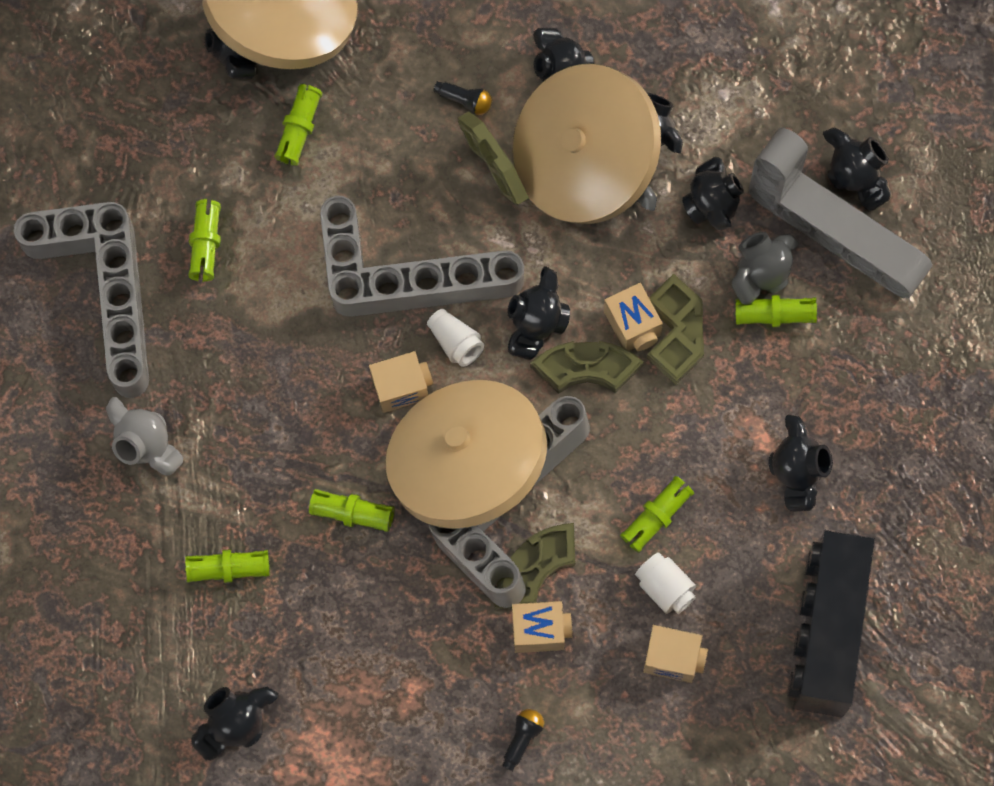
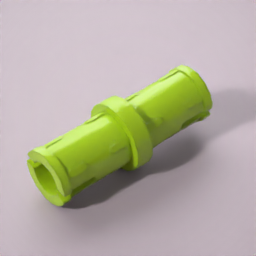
M306 84L298 86V92L290 115L284 117L282 124L285 126L277 152L274 155L275 159L285 164H288L289 160H291L290 164L292 166L298 165L306 137L313 132L314 124L312 120L323 94L321 90L310 85L308 90H306Z
M201 199L195 203L194 232H191L189 235V245L192 246L188 276L190 279L198 281L200 266H203L202 282L214 279L216 249L220 247L221 237L217 234L221 204L211 200L209 215H206L207 199Z
M772 295V299H756L752 303L745 305L739 299H736V325L762 323L772 324V327H780V324L817 323L816 297L780 299V295Z
M674 476L672 481L652 502L648 500L643 505L644 511L620 534V537L627 543L640 532V535L630 545L636 552L640 553L642 548L662 527L667 528L672 523L670 518L695 494L688 485L676 497L674 496L685 483L678 476Z
M319 489L314 490L309 504L310 515L342 521L344 526L354 527L356 524L384 532L390 531L395 513L394 506L361 500L360 496L350 494L348 497Z
M230 549L222 550V554L185 556L187 583L224 579L225 583L233 582L235 578L270 576L268 550L231 553Z

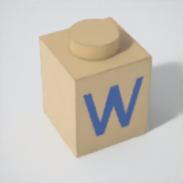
M641 282L605 299L604 313L624 349L630 351L636 348L637 351H642L653 346L658 341L657 337L661 336L663 323Z
M415 351L369 365L383 413L418 403L428 396L427 386L433 385L427 362L419 363Z
M562 601L512 604L515 653L564 650V638H572L571 613H563Z
M653 625L643 673L692 683L695 672L703 673L708 649L700 647L703 635Z

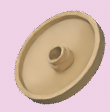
M202 0L208 23L216 35L228 47L253 62L279 69H302L328 61L339 53L348 42L357 17V0Z
M596 64L575 65L547 78L537 87L525 103L518 118L513 139L515 170L529 199L546 214L577 224L600 223L626 211L644 193L658 164L661 148V130L656 109L648 94L634 79L606 66Z
M471 380L451 384L419 401L397 425L389 442L386 455V472L389 484L402 506L411 515L427 524L443 528H467L489 522L516 506L537 482L547 454L545 428L532 403L522 393L508 385L488 380Z

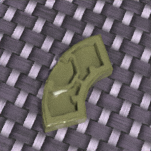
M572 341L545 351L530 363V367L558 394L572 385L586 382L603 385L616 393L643 367L644 362L630 351L608 342L574 343Z
M574 523L552 526L534 534L510 557L518 567L525 583V595L518 604L537 603L538 592L548 577L560 569L575 566ZM505 577L497 582L496 588L503 589L510 586L513 578ZM495 604V609H504V608H505V607H500V606H498V605Z

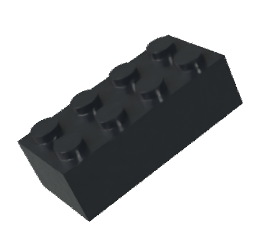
M824 530L820 541H813L811 551H808L805 575L812 576L811 582H807L806 589L802 592L799 615L806 616V622L801 623L800 630L796 633L793 656L800 657V664H795L794 672H791L787 695L788 697L795 698L794 710L843 718L853 704L875 538Z

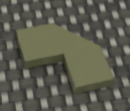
M469 111L458 117L459 121L457 122L471 150L486 161L501 194L517 205L529 199L515 167L484 122Z
M673 273L649 297L659 318L672 330L647 354V359L677 385L704 357L703 300Z

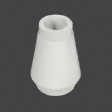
M445 309L436 311L429 318L427 326L431 329L452 363H458L464 367L474 362L480 356L484 349V344L478 332L448 313Z

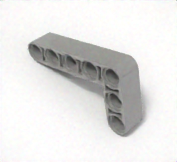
M779 128L754 162L749 185L751 197L761 206L892 293L902 298H910L932 268L931 260L923 252L803 174L802 171L808 152L807 144L793 131Z
M333 196L327 199L321 207L320 216L329 293L334 309L343 316L353 317L506 298L516 295L524 286L523 261L518 254L512 251H496L364 268L359 222L354 203L344 196ZM337 214L349 216L348 221L341 225L330 222L331 218ZM343 250L354 254L346 262H339L334 259L335 255ZM504 268H510L517 273L515 277L509 280H502L496 274ZM464 273H471L477 277L476 281L469 285L459 283L457 278ZM424 278H432L438 282L434 288L429 290H423L417 286L418 282ZM384 283H393L398 286L397 290L389 295H384L377 291ZM348 287L358 290L357 295L349 300L338 296L340 291Z
M105 202L23 214L14 224L13 232L27 256L33 259H45L96 252L107 374L115 390L125 398L140 396L149 385V372L135 231L126 209L116 202ZM114 220L122 221L121 226L117 230H105L109 222ZM72 226H83L78 235H66V232ZM33 231H44L38 240L33 242L27 241L29 234ZM114 258H126L125 263L121 267H108L110 261ZM117 295H130L129 300L124 305H112V301ZM131 331L134 333L132 339L127 343L118 344L115 342L121 332ZM127 369L137 370V375L133 380L129 382L119 381L123 371Z
M560 397L539 415L545 428L547 444L549 446L547 447L542 472L535 485L583 443L589 435L590 424L585 407L581 400L576 397ZM573 416L578 418L572 425L561 424L567 417ZM498 518L477 526L457 528L449 534L441 533L443 527L428 524L439 548L493 603L505 608L512 607V604L520 603L526 589L518 567L484 533ZM478 550L486 551L480 560H468L471 553ZM505 577L513 578L510 586L503 589L495 588L496 583L500 579Z

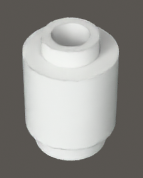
M659 552L651 556L635 573L636 577L641 581L639 586L666 614L673 610L680 614L696 598L692 593L696 588L692 580L670 557L664 558Z

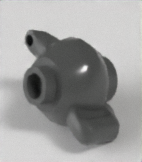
M758 232L740 243L739 250L742 257L739 259L738 270L732 279L731 286L741 303L745 305L752 303L759 296L761 290H766L767 293H776L787 286V278L790 275L793 263L791 250L799 245V242L791 234L780 235L771 240L766 232Z

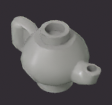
M117 397L110 399L106 406V412L110 422L114 425L112 450L115 456L125 464L149 463L160 474L172 475L183 464V456L174 446L168 444V433L164 418L156 412L144 409L127 410Z

